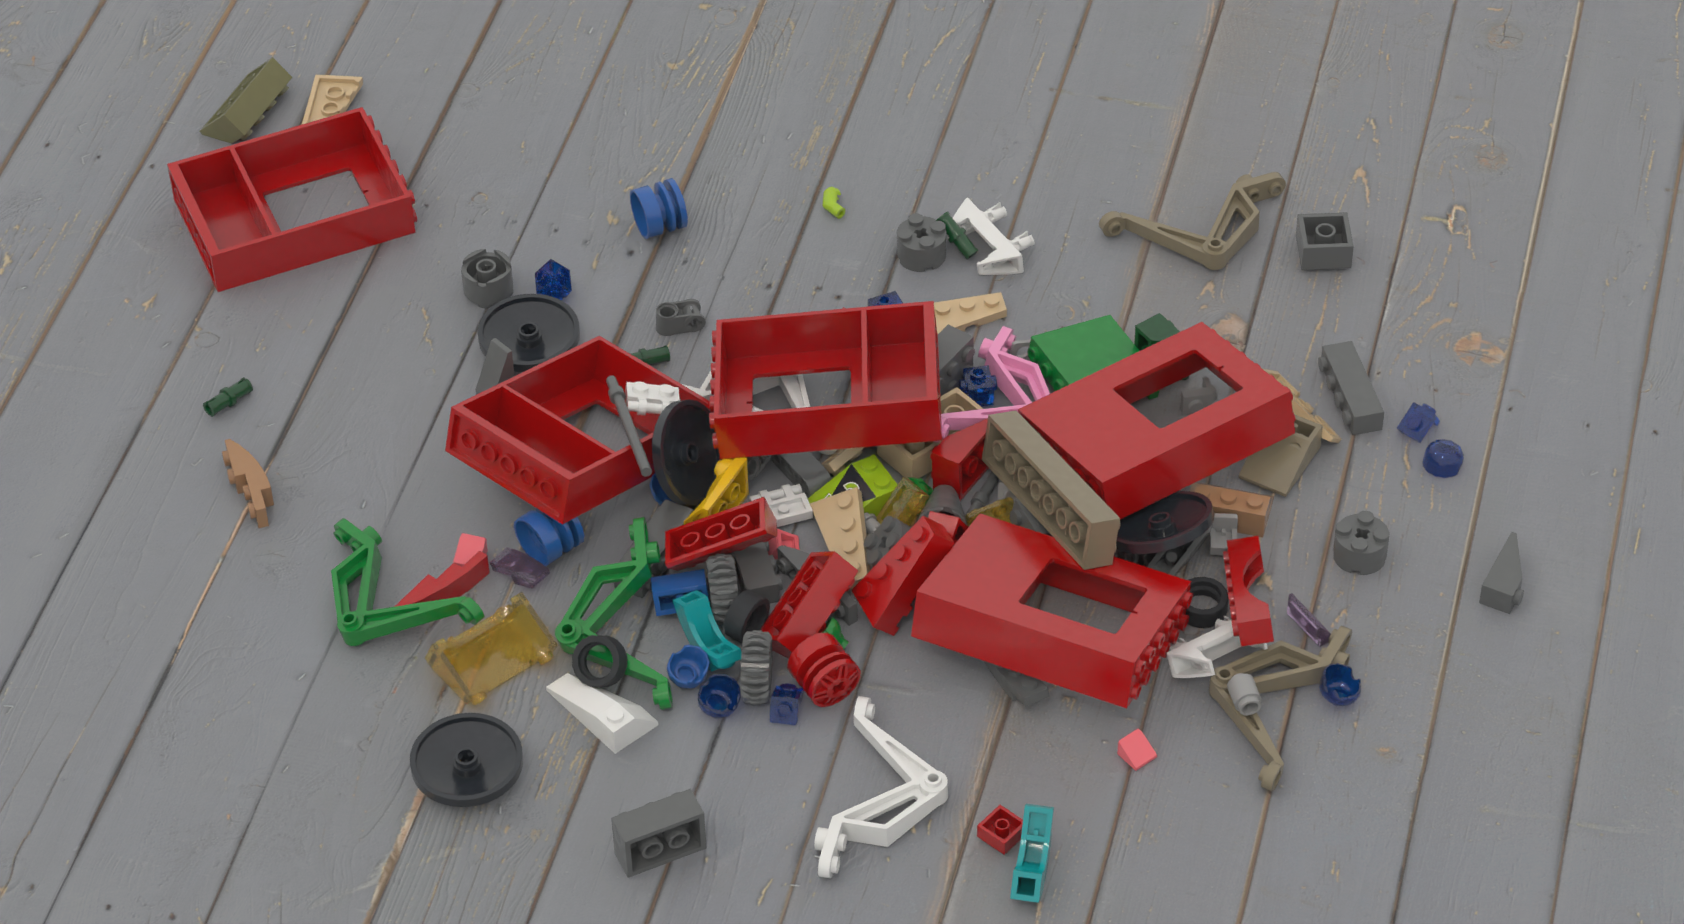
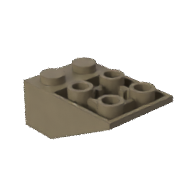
M1295 415V434L1248 456L1238 478L1286 497L1320 449L1323 425Z

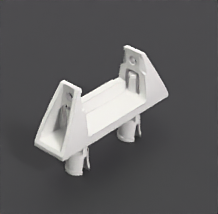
M966 198L953 216V219L960 228L966 230V235L976 231L993 250L995 249L986 259L977 262L978 274L1006 275L1023 273V258L1019 251L1034 245L1032 235L1028 236V231H1025L1013 240L1007 239L992 224V222L994 223L1007 216L1005 207H1001L999 202L983 212L969 198Z
M1224 616V620H1216L1214 630L1189 642L1179 638V642H1176L1175 645L1171 644L1170 651L1166 653L1172 677L1195 678L1215 675L1212 661L1240 648V637H1234L1232 621L1227 616ZM1267 643L1249 645L1255 648L1261 647L1264 650L1268 649Z

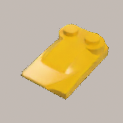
M747 458L722 459L716 463L714 469L716 479L708 490L706 498L684 520V525L739 506L749 495Z

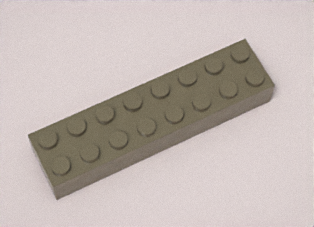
M1016 410L988 415L982 461L1084 570L1112 565L1114 553L1116 552L1117 534L1120 529V518Z

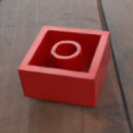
M999 805L977 825V837L1005 855L1021 840L1023 819L1002 805Z

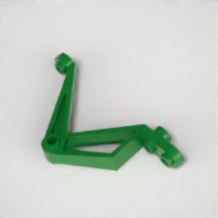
M645 517L634 518L633 524L629 525L631 541L634 540L635 547L630 549L632 561L594 566L562 621L557 625L555 637L561 650L565 653L573 654L576 646L582 639L591 635H597L595 633L652 576L651 564L661 562L658 542H649ZM622 581L586 620H582V617L603 584ZM603 645L592 647L588 653L587 660L611 669L613 657L609 648ZM626 653L627 669L625 674L657 686V688L652 689L654 704H659L661 710L673 708L671 685L668 678Z
M342 518L334 525L335 532L333 534L342 545L345 543L349 545L353 551L350 556L331 570L337 626L347 645L358 646L374 638L456 614L466 624L471 623L473 625H476L485 617L479 605L470 597L465 596L373 610L382 560L377 546L382 543V539L373 527L368 526L361 531L345 518ZM362 574L357 610L351 611L348 585Z

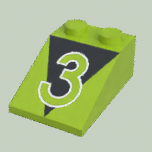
M875 454L851 463L808 498L810 504L857 487L862 492L864 513L874 514L876 519L900 510V487Z

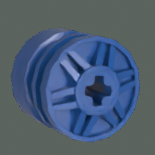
M673 178L666 179L663 183L661 181L655 183L654 192L648 185L630 190V204L638 230L645 239L663 234L664 226L669 232L674 231L676 227L678 229L687 227L688 216L685 201L679 186Z
M536 508V511L530 510L514 521L515 534L521 547L533 562L542 567H546L560 558L562 552L568 553L574 547L584 542L585 535L578 517L561 524Z

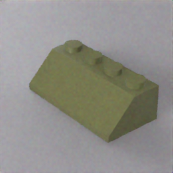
M273 57L244 77L199 132L202 135L231 144L238 139L245 140L253 132L251 127L253 125L256 126L264 119V111H269L277 103L275 98L277 96L280 97L288 90L287 84L292 79V76Z

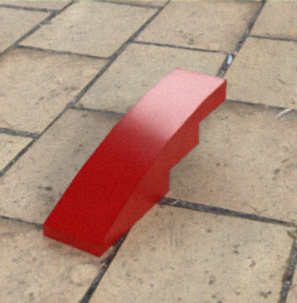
M478 551L463 567L453 563L437 579L428 574L395 606L462 596L490 573L488 555Z

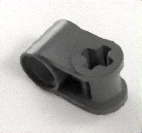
M686 299L659 304L656 308V331L660 335L671 336L686 332H697L703 329L706 321L704 316L700 314L701 306L699 301L696 299Z

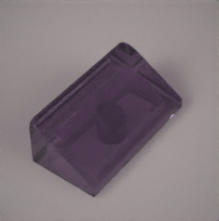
M1293 593L1289 594L1287 614L1317 646L1321 647L1327 644L1331 633Z

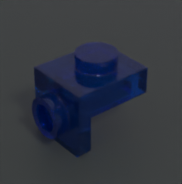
M1413 402L1397 426V429L1421 443L1432 424L1437 426L1440 420L1435 415V409L1425 403L1420 406Z
M788 683L775 687L771 695L770 722L789 725L797 724L798 709L803 700V688H796V685Z

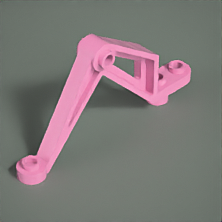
M1003 326L994 341L984 338L978 357L986 360L984 371L1014 406L941 414L942 439L948 436L950 430H962L987 419L990 414L1015 410L1018 412L1019 408L1032 403L1017 382L1029 386L1035 401L1050 394L1038 364L1008 354V349L1011 350L1012 343L1016 340V336L1013 335V329Z

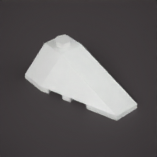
M569 673L546 686L547 692L615 754L658 726V721L640 705L600 687H590Z

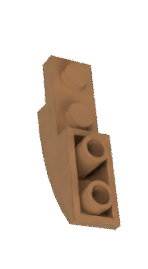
M231 439L225 440L226 451H222L225 467H231V469H227L230 485L235 484L238 494L244 493L245 500H251V503L247 504L250 518H256L258 528L267 527L269 523L266 507L274 505L268 478L257 460L246 449Z

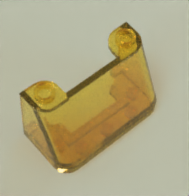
M523 592L510 599L512 605L509 604L504 608H498L495 614L453 638L451 636L446 641L442 638L433 643L426 654L425 660L431 669L465 704L471 702L473 705L479 704L487 698L486 694L535 664L540 663V665H544L554 658L553 652L558 647V644Z

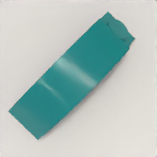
M695 590L673 600L678 619L690 645L699 646L708 654L710 661L709 670L711 672L720 668H730L735 665L736 661L741 660V648L724 637L714 619L708 597L705 594Z
M1025 804L1021 842L1016 867L1013 870L1010 899L1040 902L1049 861L1054 807Z

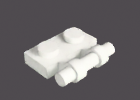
M644 382L626 383L627 408L629 411L637 412V415H646V413L661 414L670 403L680 400L679 387L667 384L652 385Z
M786 484L782 485L781 489L769 492L762 490L757 495L749 496V502L765 497L777 520V527L813 518L812 508L805 493H802L800 484L793 486Z

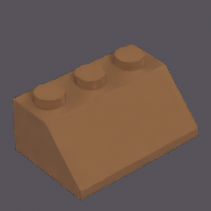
M1200 482L1191 484L1189 491L1201 493L1208 497L1212 503L1214 513L1238 515L1237 533L1252 536L1259 535V537L1264 536L1274 496Z

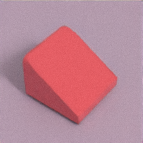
M777 529V537L768 541V555H773L774 559H778V547L781 545L800 550L799 537Z
M462 533L453 563L463 567L478 551L487 554L486 538Z
M1139 728L1118 742L1117 754L1135 771L1157 758L1156 752Z

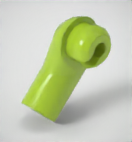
M831 186L823 192L822 206L836 218L840 219L844 216L846 210L837 203V200H839L837 196L841 195L840 190Z

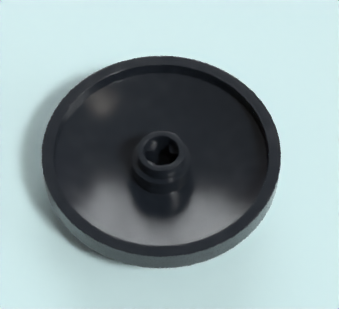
M543 294L515 295L499 301L484 313L478 325L479 346L486 357L491 340L494 338L498 339L512 350L514 371L525 372L576 347L580 338L579 321L573 309L555 297Z
M678 400L670 403L660 414L652 439V459L659 484L673 502L682 506L700 505L716 479L714 474L716 463L722 460L720 459L719 449H714L713 433L716 432H714V428H710L709 413L711 411L696 400Z
M1177 491L1120 519L1116 549L1132 554H1150L1174 549L1193 541L1205 533L1214 521L1215 514L1210 499L1201 493L1193 491Z
M460 713L447 716L432 723L415 740L410 753L412 777L419 790L438 803L453 807L482 805L499 798L516 783L523 767L522 745L515 731L508 724L493 716L481 713Z

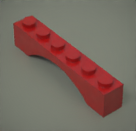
M1259 535L1227 540L1228 551H1223L1234 637H1240L1241 647L1274 642L1269 604L1257 599L1249 592L1250 586L1264 572Z

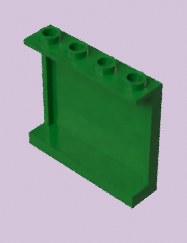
M1106 315L1031 336L1027 354L1031 362L1039 365L1043 378L1047 379L1054 391H1057L1140 350L1113 317ZM1159 390L1148 395V399L1157 398Z

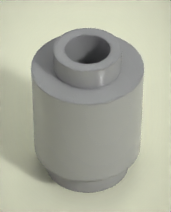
M1244 673L1234 675L1228 681L1227 689L1235 709L1240 711L1242 715L1255 714L1261 708L1262 698L1254 678L1250 674Z

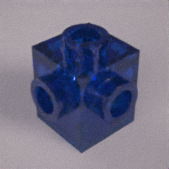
M552 259L534 273L537 294L548 295L562 300L572 291L570 270Z
M989 365L963 368V379H959V389L981 407L994 405V391L997 390L996 376L991 375Z

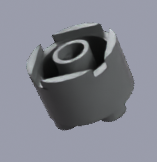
M913 213L907 220L903 221L897 229V257L900 259V264L904 268L915 272H925V268L933 267L934 270L940 267L946 259L945 223L936 221V219L922 216L919 213Z
M480 249L468 254L464 258L461 267L463 291L470 301L485 309L512 296V268L510 259L505 253L499 250H494V253L486 252V249Z
M1361 511L1359 514L1347 516L1336 524L1333 548L1336 564L1351 573V570L1360 571V575H1368L1379 571L1385 564L1390 534L1385 523L1374 517L1370 511Z
M887 516L875 532L868 534L864 540V547L867 548V563L874 567L912 527L892 516Z

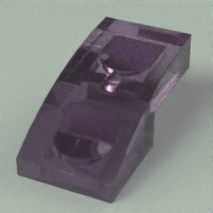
M506 547L489 562L493 571L511 575L514 584L531 589L550 574L549 569L542 563L510 547Z

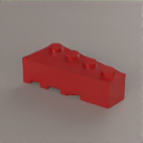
M922 516L851 590L873 628L893 636L899 629L897 624L903 615L907 617L913 608L910 604L916 597L917 590L955 544L943 524Z

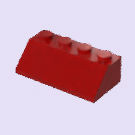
M765 497L665 531L666 567L676 571L692 568L697 564L706 562L709 556H715L716 554L726 555L734 551H741L754 544L767 542L777 537V520Z
M835 551L811 552L760 629L763 632L770 633L772 637V651L789 659L791 653L801 642L808 637L822 633L826 627V620L840 606L841 597L853 586L855 582L854 577L859 570Z

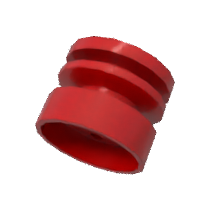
M818 633L801 642L791 653L787 664V669L791 676L803 688L812 702L819 707L832 706L849 696L856 688L861 675L858 665L849 654L845 653L836 638L829 633Z

